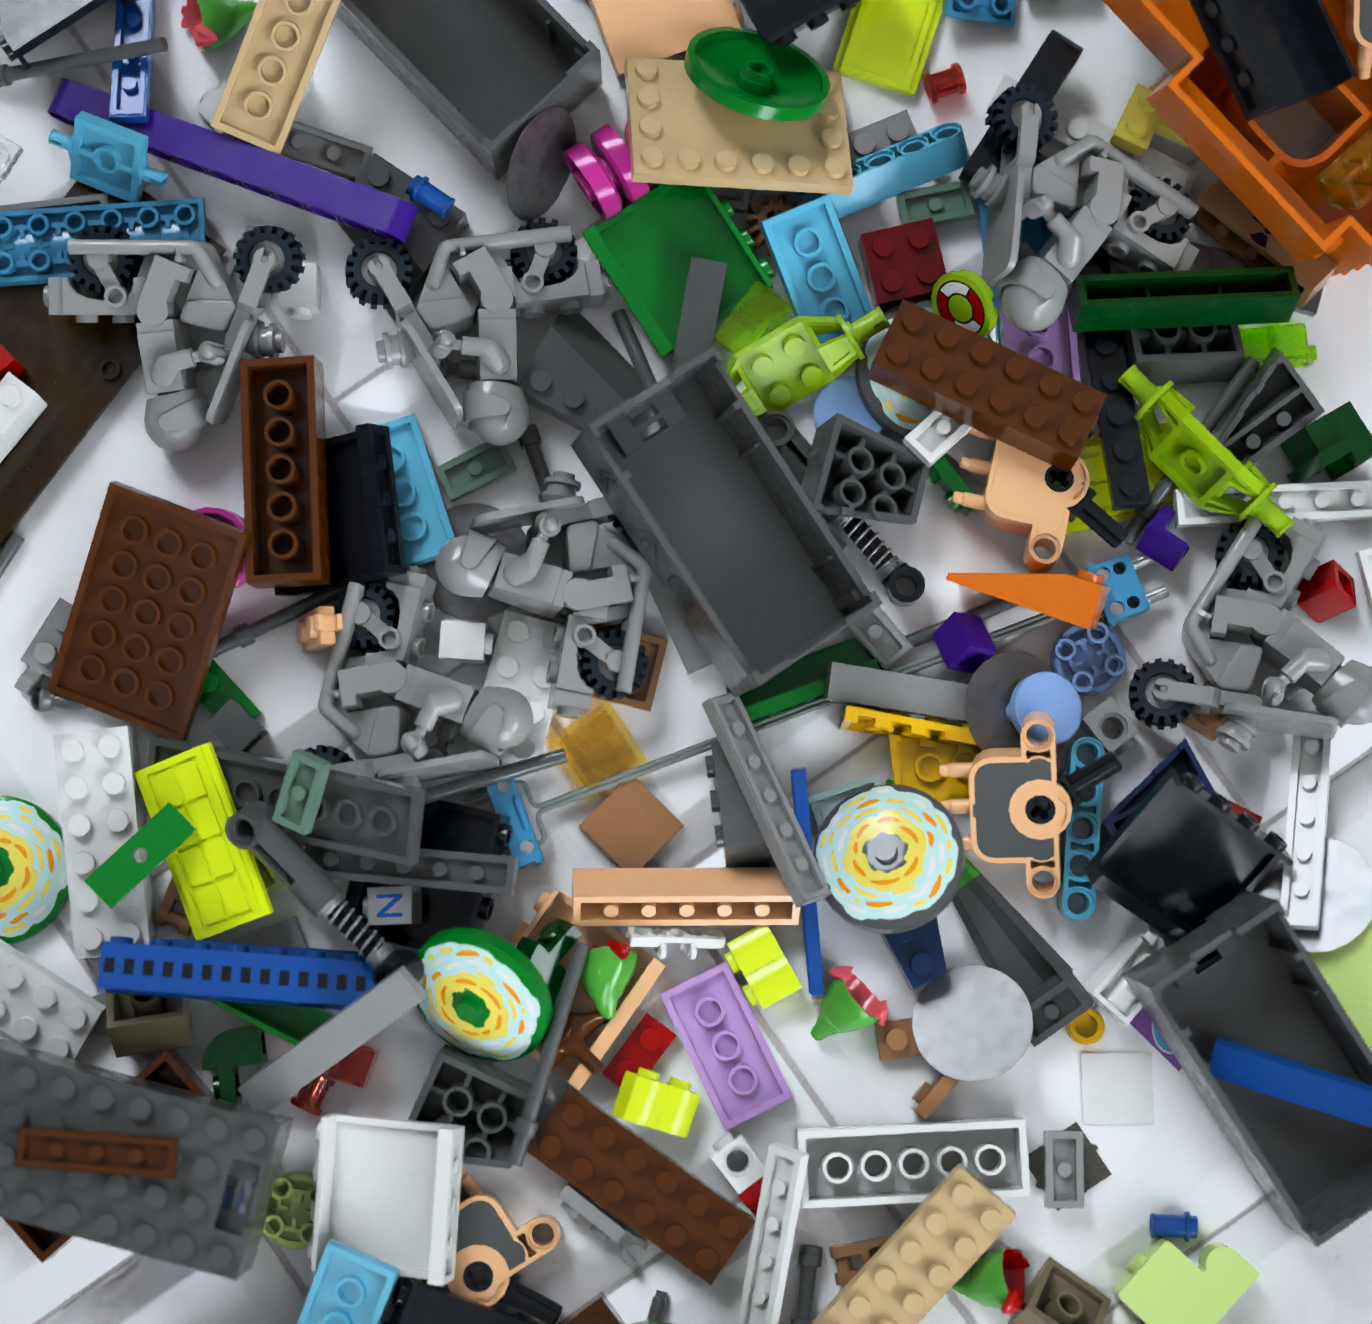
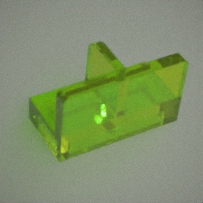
M756 281L715 333L714 340L732 354H735L779 328L790 315L792 305L768 289L763 283Z
M1269 323L1267 327L1239 329L1245 354L1244 361L1250 356L1261 365L1273 347L1283 352L1294 369L1310 367L1317 360L1316 345L1308 346L1306 326L1303 323L1288 325Z

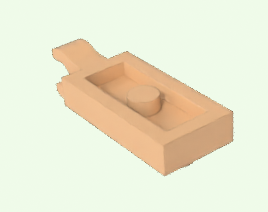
M319 606L302 615L301 621H298L296 626L297 642L302 644V652L317 653L336 644L335 632L343 630L342 614L334 615V606Z

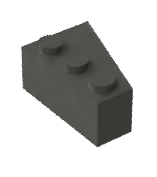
M1273 347L1211 434L1243 465L1249 460L1254 464L1325 412V410L1283 352Z
M719 741L711 742L712 755L705 756L707 777L715 778L716 790H710L712 813L719 812L720 825H714L716 847H723L725 867H770V851Z

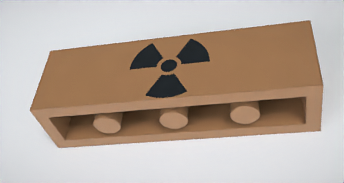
M1220 179L1211 185L1196 202L1199 205V209L1193 217V223L1247 267L1293 266L1301 295L1297 304L1299 309H1302L1326 285L1338 266V263L1326 253H1323L1315 260L1310 257L1297 262Z

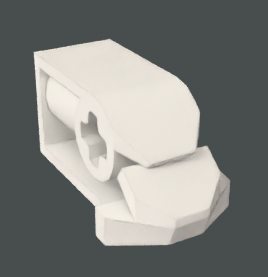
M1143 920L1128 927L1126 930L1128 933L1083 985L1099 1006L1115 1020L1125 1025L1131 1022L1143 1006L1122 974L1164 945L1163 934Z

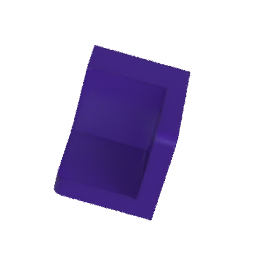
M1163 505L1147 525L1135 549L1173 572L1190 547L1187 542L1167 530L1176 511Z
M954 611L933 634L947 668L951 670L974 674L979 666L991 658L997 651L982 619L978 616Z

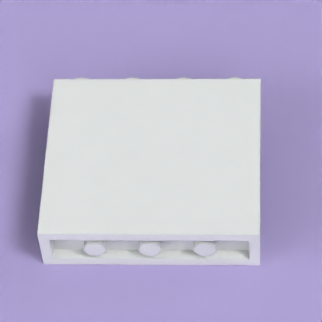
M332 1113L321 1117V1122H319L316 1129L319 1158L313 1168V1181L317 1183L316 1198L312 1201L310 1208L311 1221H314L313 1237L310 1238L307 1248V1256L311 1260L310 1271H317L327 1242L335 1239L400 1268L399 1276L427 1279L429 1285L443 1286L453 1281L455 1275L465 1126L343 1113Z

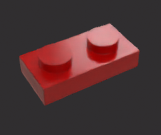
M646 1013L602 1074L620 1087L626 1070L634 1073L638 1072L639 1067L652 1070L677 1035Z

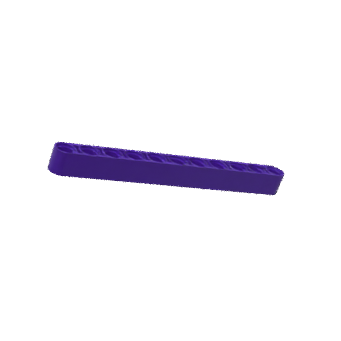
M62 78L47 113L71 126H74L75 116L81 111L111 122L109 118L110 94ZM150 108L149 122L118 123L120 126L149 137L148 154L381 237L382 239H392L393 243L401 245L405 243L419 211L416 206L398 197Z

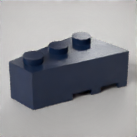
M1186 738L1103 819L1100 831L1106 842L1171 767L1182 775L1186 772L1193 774L1204 784L1203 790L1210 795L1215 792Z
M937 917L925 925L907 932L894 934L879 933L910 989L914 990L947 972Z

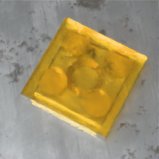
M608 700L546 740L552 751L564 748L568 762L562 764L577 789L584 786L589 788L597 787L602 782V779L648 762ZM606 790L585 797L584 800L587 803Z

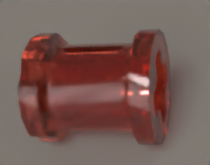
M958 62L951 63L950 68L930 74L928 71L922 73L923 87L930 104H935L939 98L957 92L960 95L966 94V81Z
M322 1073L301 1088L297 1096L291 1098L290 1103L306 1112L321 1116L323 1110L320 1107L329 1088L334 1087L337 1081Z

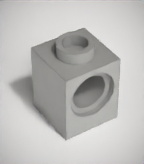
M1112 696L1103 700L1083 716L1080 727L1088 737L1096 738L1101 742L1105 754L1114 751L1117 756L1135 744L1131 737L1139 732ZM1104 720H1112L1118 725L1119 733L1115 739H1109L1102 733L1101 726Z

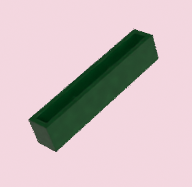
M1293 266L1077 275L1067 299V307L1073 332L1289 323L1301 295Z

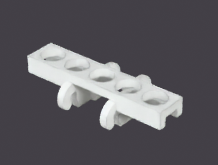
M627 926L626 937L630 938V947H653L659 959H665L666 943H678L680 949L684 950L686 956H689V960H695L697 948L724 949L726 941L721 928Z

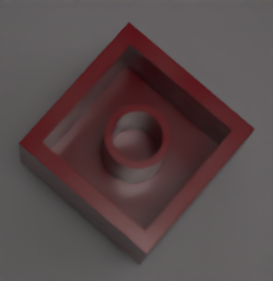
M933 218L867 232L860 236L858 247L874 309L879 306L882 312H886L895 305L900 304L903 299L909 301L931 298L934 284L941 276L946 274Z

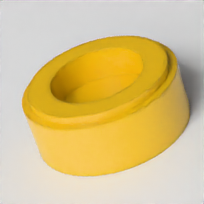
M1090 1008L1065 1027L1068 1036L1074 1042L1090 1045L1102 1037L1105 1023L1101 1014L1097 1010Z

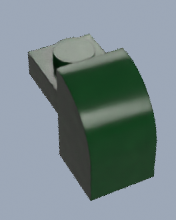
M556 918L553 922L548 923L541 930L539 939L536 942L523 936L516 946L542 975L551 996L553 1010L555 1009L566 970L559 964V961L571 949L575 941L583 935L574 924L560 918Z
M255 1025L232 1028L217 1035L207 1046L202 1060V1070L217 1069L218 1076H213V1092L216 1099L235 1104L242 1103V1095L237 1090L240 1086L238 1066L268 1062L265 1030Z

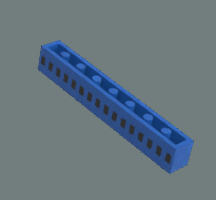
M111 936L110 942H101L97 993L342 1010L374 987V970L366 961H363V955L359 956L358 954H341V959L325 958L326 953L320 951H303V956L287 955L288 950L281 948H265L264 953H250L249 947L242 945H227L226 951L211 950V944L203 942H189L188 947L184 948L172 947V941L164 939H150L149 945L133 944L134 939L131 937Z

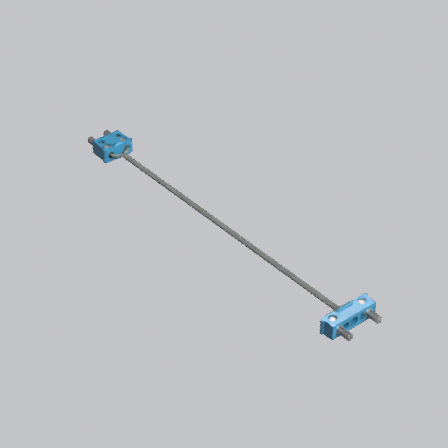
M1126 553L1097 565L1090 563L1085 568L1087 571L1104 576L1103 584L1111 586L1100 617L1103 623L1110 629L1119 622L1147 612L1150 609L1149 604L1170 596L1169 591L1164 592L1168 590L1165 585L1144 592L1136 570L1156 562L1145 554L1130 559L1129 554ZM1113 567L1120 568L1122 574L1115 573ZM1127 601H1133L1136 608H1130ZM1041 613L990 632L989 635L994 643L1057 618ZM938 652L890 671L912 674L944 662L941 653ZM824 696L755 721L752 724L755 731L759 732L836 702L824 700ZM713 737L542 803L534 801L531 790L525 781H515L514 778L486 786L487 788L465 795L464 801H469L465 803L466 806L473 807L491 800L497 814L510 817L509 825H512V836L508 844L509 849L503 850L501 856L511 854L510 857H519L518 870L536 863L543 865L544 857L540 846L547 839L546 830L541 820L543 813L712 750L711 742H716L718 739ZM519 785L524 788L530 805L539 809L536 813V822L541 833L539 841L536 839L517 787Z

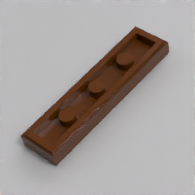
M19 1126L15 1167L175 1179L177 1176L180 1138Z

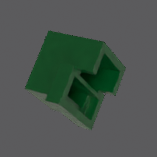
M1350 401L1305 426L1280 444L1281 449L1294 468L1286 476L1291 484L1303 483L1325 469L1331 480L1335 481L1372 458V435Z

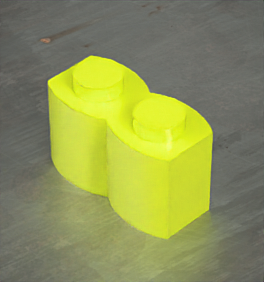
M758 925L726 943L730 951L724 953V956L734 974L741 970L748 984L742 988L752 1006L760 1003L764 1010L802 988L768 925Z
M639 1067L637 1073L626 1070L611 1114L642 1126L687 1138L701 1096L690 1090L692 1083L675 1077H670L669 1083L659 1080L660 1073L643 1067Z

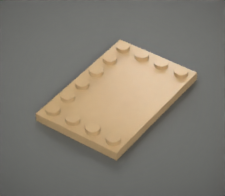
M626 57L624 69L632 182L851 195L854 184L841 71L825 70L830 81V90L825 105L818 114L800 121L782 122L751 117L714 101L693 84L686 73L683 60Z

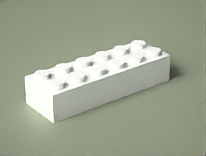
M119 726L54 734L52 737L75 960L100 958L101 942H110L111 936L131 937L134 939L133 944L149 945L150 939L158 938L157 926L153 922L155 907L151 873L112 909L84 881L146 824L143 796L134 775L135 772L140 770L136 729L130 726ZM145 849L136 851L135 859L138 863H142L147 859L148 853Z
M1022 1117L795 1129L796 1149L809 1154L800 1202L801 1209L922 1203L958 1163L965 1167L999 1198L1031 1197L1026 1119Z

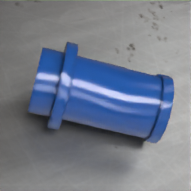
M416 175L406 190V194L411 196L410 201L413 203L416 201L420 202L439 215L441 219H444L452 209L456 199L451 198L429 183L430 178L427 176L422 178Z
M1184 1212V1215L1151 1213L1149 1220L1150 1238H1184V1242H1189L1190 1239H1197V1216H1190L1189 1212Z

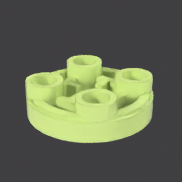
M295 1171L275 1179L265 1215L266 1221L263 1233L283 1247L291 1249L306 1248L310 1238L313 1237L314 1221H311L310 1208L312 1201L316 1198L317 1183H314L312 1173Z

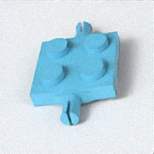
M81 111L75 116L74 133L72 136L56 129H52L49 134V144L68 151L71 162L70 179L128 202H138L142 198L144 181L160 188H164L167 183V173L148 166L146 157L149 137L85 111Z

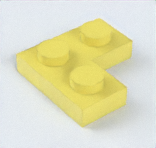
M1137 83L1109 143L1140 158H1143L1154 133L1187 148L1188 145L1145 100L1152 91Z

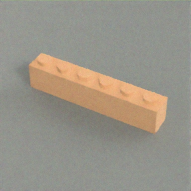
M777 867L573 868L572 912L573 924L575 926L799 925L800 907H795Z

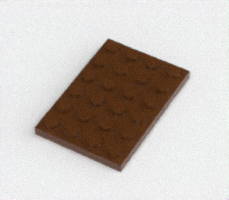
M118 481L109 482L47 690L163 737L187 740L242 567L245 549L252 533Z

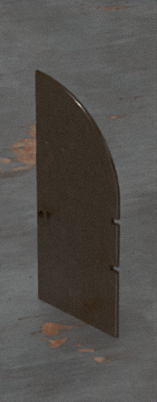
M76 181L64 198L105 192ZM143 190L142 198L138 202L157 201V199ZM108 194L109 204L128 203L126 200ZM97 202V203H89V204H81V205H77V206L98 205V204H100V202ZM206 235V242L214 246L221 259L227 250ZM48 283L0 287V343L25 368L17 378L34 390L48 404L0 463V547L142 362L136 323L142 322L138 316H135V323H112V315H98V323H76V315H49V310L45 307L43 301V290ZM85 289L89 294L99 299H104V293Z

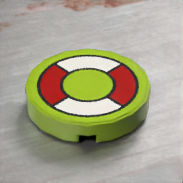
M953 270L941 276L934 284L931 294L934 314L983 337L989 335L996 327L999 313L998 306L994 308L992 298L995 296L989 285L980 276L970 270Z

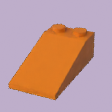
M1080 569L1078 575L948 573L946 580L1088 630L1097 629L1111 586L1103 584L1104 576Z

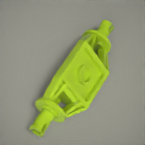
M879 306L851 324L849 321L845 322L840 313L835 315V317L797 316L735 353L726 372L735 386L743 380L746 389L741 392V395L758 421H760L766 413L776 410L782 411L835 380L858 357L860 360L865 359L866 357L860 349L863 347L862 343L884 329L889 328L890 324ZM843 329L841 336L822 344L816 336Z
M1135 364L1117 380L1119 384L1121 383L1141 403L1139 406L1141 409L1135 414L1134 418L1141 422L1147 456L1200 509L1238 516L1236 519L1239 522L1247 515L1250 517L1255 515L1277 539L1295 522L1270 499L1273 496L1270 493L1278 484L1275 481L1270 484L1250 460L1243 465L1191 414L1196 407L1172 388L1175 385L1172 380L1163 387L1161 385L1156 387ZM1157 406L1169 424L1163 433L1154 412ZM1232 486L1251 497V499L1245 502L1224 493Z

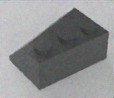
M1118 270L1116 274H1118V273H1131V272H1126V271ZM1238 325L1121 330L1128 369L1135 364L1154 385L1166 384L1170 380L1175 384L1230 382L1245 358Z

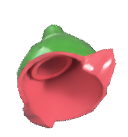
M187 0V4L183 5L180 11L183 15L181 28L189 29L196 42V46L201 51L212 50L228 42L250 22L257 3L253 0Z
M835 966L828 970L829 975L834 979L824 994L818 1019L810 1032L811 1036L817 1041L835 1034L864 1029L876 1022L883 1027L885 1025L888 1011L887 1001H879L866 985L851 972L854 968L853 966Z

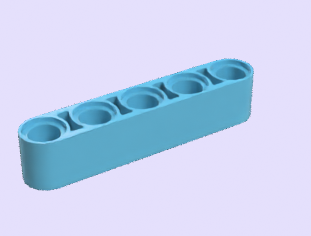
M956 122L941 124L852 161L854 187L851 195L829 194L838 219L964 167L970 155L961 124ZM797 192L800 204L824 195L823 193Z
M1082 737L1071 743L1067 749L1065 770L1068 775L1086 765L1077 758L1076 752L1080 745H1087L1094 752L1093 761L1105 754L1104 747L1100 741L1092 737ZM1103 782L1091 788L1092 795L1087 802L1082 801L1081 804L1072 808L1070 822L1065 830L1061 832V880L1059 890L1057 891V909L1064 918L1069 920L1086 919L1094 912L1096 905L1097 889L1092 886L1086 873L1081 877L1075 876L1071 872L1069 864L1076 855L1081 856L1088 864L1099 852ZM1078 818L1085 820L1089 825V834L1085 839L1077 838L1072 832V824ZM1073 893L1080 894L1085 901L1084 909L1079 914L1072 913L1067 906L1068 898Z

